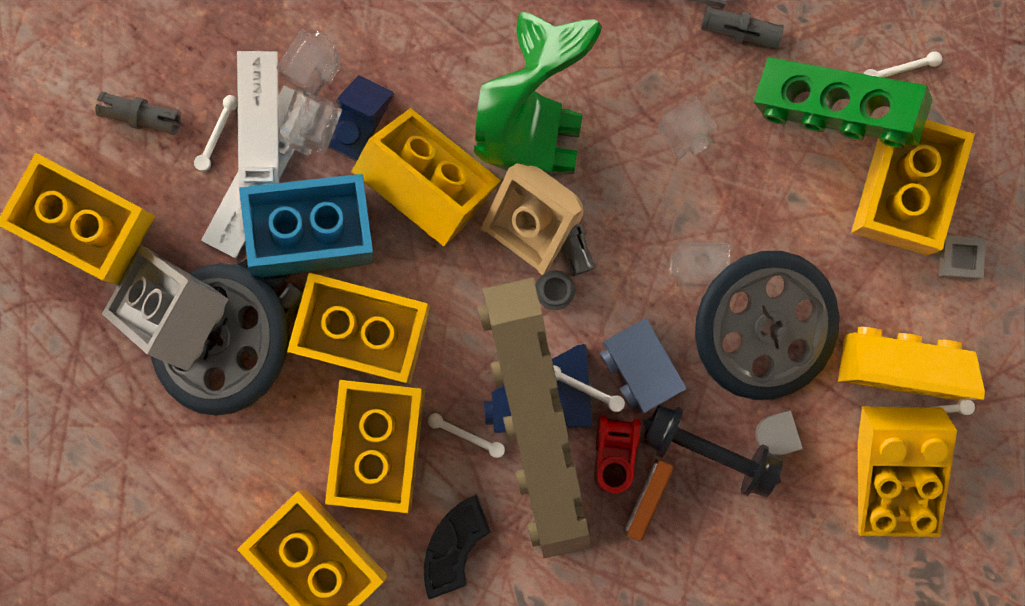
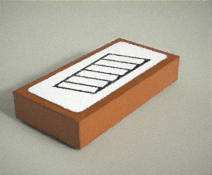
M655 459L624 530L626 536L639 542L643 541L673 473L672 465Z

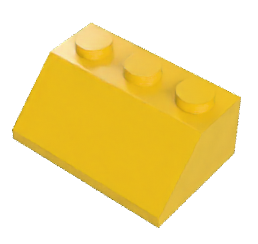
M409 108L369 138L351 171L355 175L363 174V182L367 186L375 190L442 246L451 241L467 225L501 183L499 178L412 108Z
M858 327L857 333L844 335L838 382L956 401L984 400L985 389L977 354L975 351L962 350V342L939 339L937 340V345L922 343V336L907 333H898L897 339L882 337L883 330L870 327Z

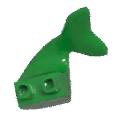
M519 13L516 26L517 39L526 65L518 71L482 83L475 128V142H477V146L474 145V153L478 158L487 164L506 171L518 163L538 167L550 176H552V173L574 174L577 150L556 148L557 135L579 138L583 114L561 109V103L546 98L535 90L549 77L581 60L593 48L602 29V25L597 20L587 19L553 26L531 13Z

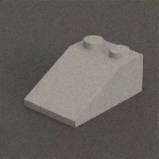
M140 245L102 315L147 355L189 371L193 362L202 354L204 343L213 326L221 320L224 314V307L229 299L185 270Z

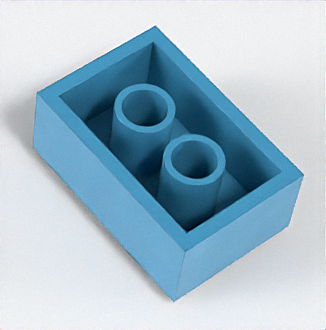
M363 174L239 187L247 262L251 276L269 277L373 263V248Z

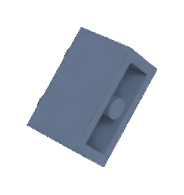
M647 318L601 343L605 350L599 354L610 374L617 371L625 386L619 388L630 409L637 407L640 413H645L687 389Z

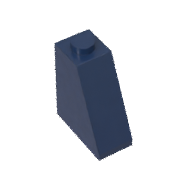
M586 344L577 345L552 359L553 365L558 366L561 369V373L589 386ZM557 380V389L566 427L592 426L590 395ZM501 386L491 392L492 400L484 401L486 425H494V433L506 432L503 417L511 416L505 386Z

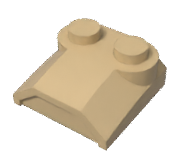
M517 163L508 169L481 230L489 233L539 270L538 272L541 275H544L556 258L571 229L581 221L583 206L576 194L540 168Z

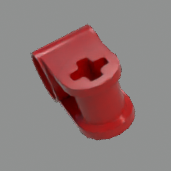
M600 414L595 449L597 452L594 480L602 491L612 494L621 493L631 485L635 456L640 439V419L625 422L609 420L606 415ZM609 432L625 434L627 437L609 435ZM611 463L619 465L624 472L623 481L616 487L608 486L603 480V470Z

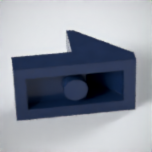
M358 75L337 98L336 102L340 108L322 141L323 145L357 162L369 138L375 133L394 92Z

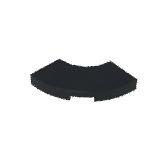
M477 494L468 497L452 508L438 524L430 539L424 561V582L429 600L467 586L465 565L468 553L478 540L491 533Z

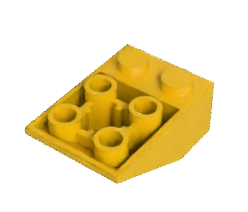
M862 406L858 434L859 536H941L957 429L943 407Z

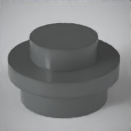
M558 270L548 271L542 275L536 283L539 303L549 310H561L567 307L575 295V285L571 277Z

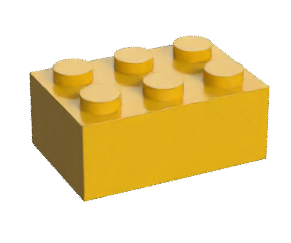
M926 120L918 146L905 144L904 148H894L881 143L878 138L851 233L926 256L942 251L975 134Z
M35 152L0 215V227L102 281L118 285L152 224L155 215Z
M309 273L287 352L411 384L431 307L428 303Z
M339 380L325 504L409 513L412 510L425 389Z
M306 488L297 491L237 549L289 606H360L388 577L386 572Z

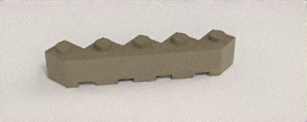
M532 277L483 288L486 305L478 306L483 331L492 330L499 361L491 362L496 387L505 386L511 416L503 417L508 441L517 440L523 469L516 470L520 494L529 493L535 521L527 523L532 546L541 545L543 558L591 548L588 525L582 507L579 483L570 450V441L559 399L558 385L534 279Z

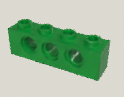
M768 57L753 102L763 114L764 119L776 124H786L787 120L799 122L802 127L811 131L824 132L825 128L839 130L841 135L851 139L863 140L864 136L879 138L880 142L887 146L904 148L905 144L919 145L933 99L927 85ZM810 92L809 97L804 102L794 103L795 98L800 93ZM841 99L850 100L844 109L839 111L832 110L833 105ZM882 106L890 107L889 112L884 117L878 119L871 118L872 113L877 108Z

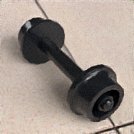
M658 405L652 417L643 420L646 431L642 443L655 449L656 456L660 458L665 455L671 442L745 474L741 486V494L746 496L750 493H755L767 498L775 485L781 482L780 473L783 460L771 454L766 445L762 444L755 452L753 458L748 459L679 428L678 426L683 414V409L680 407L672 410Z

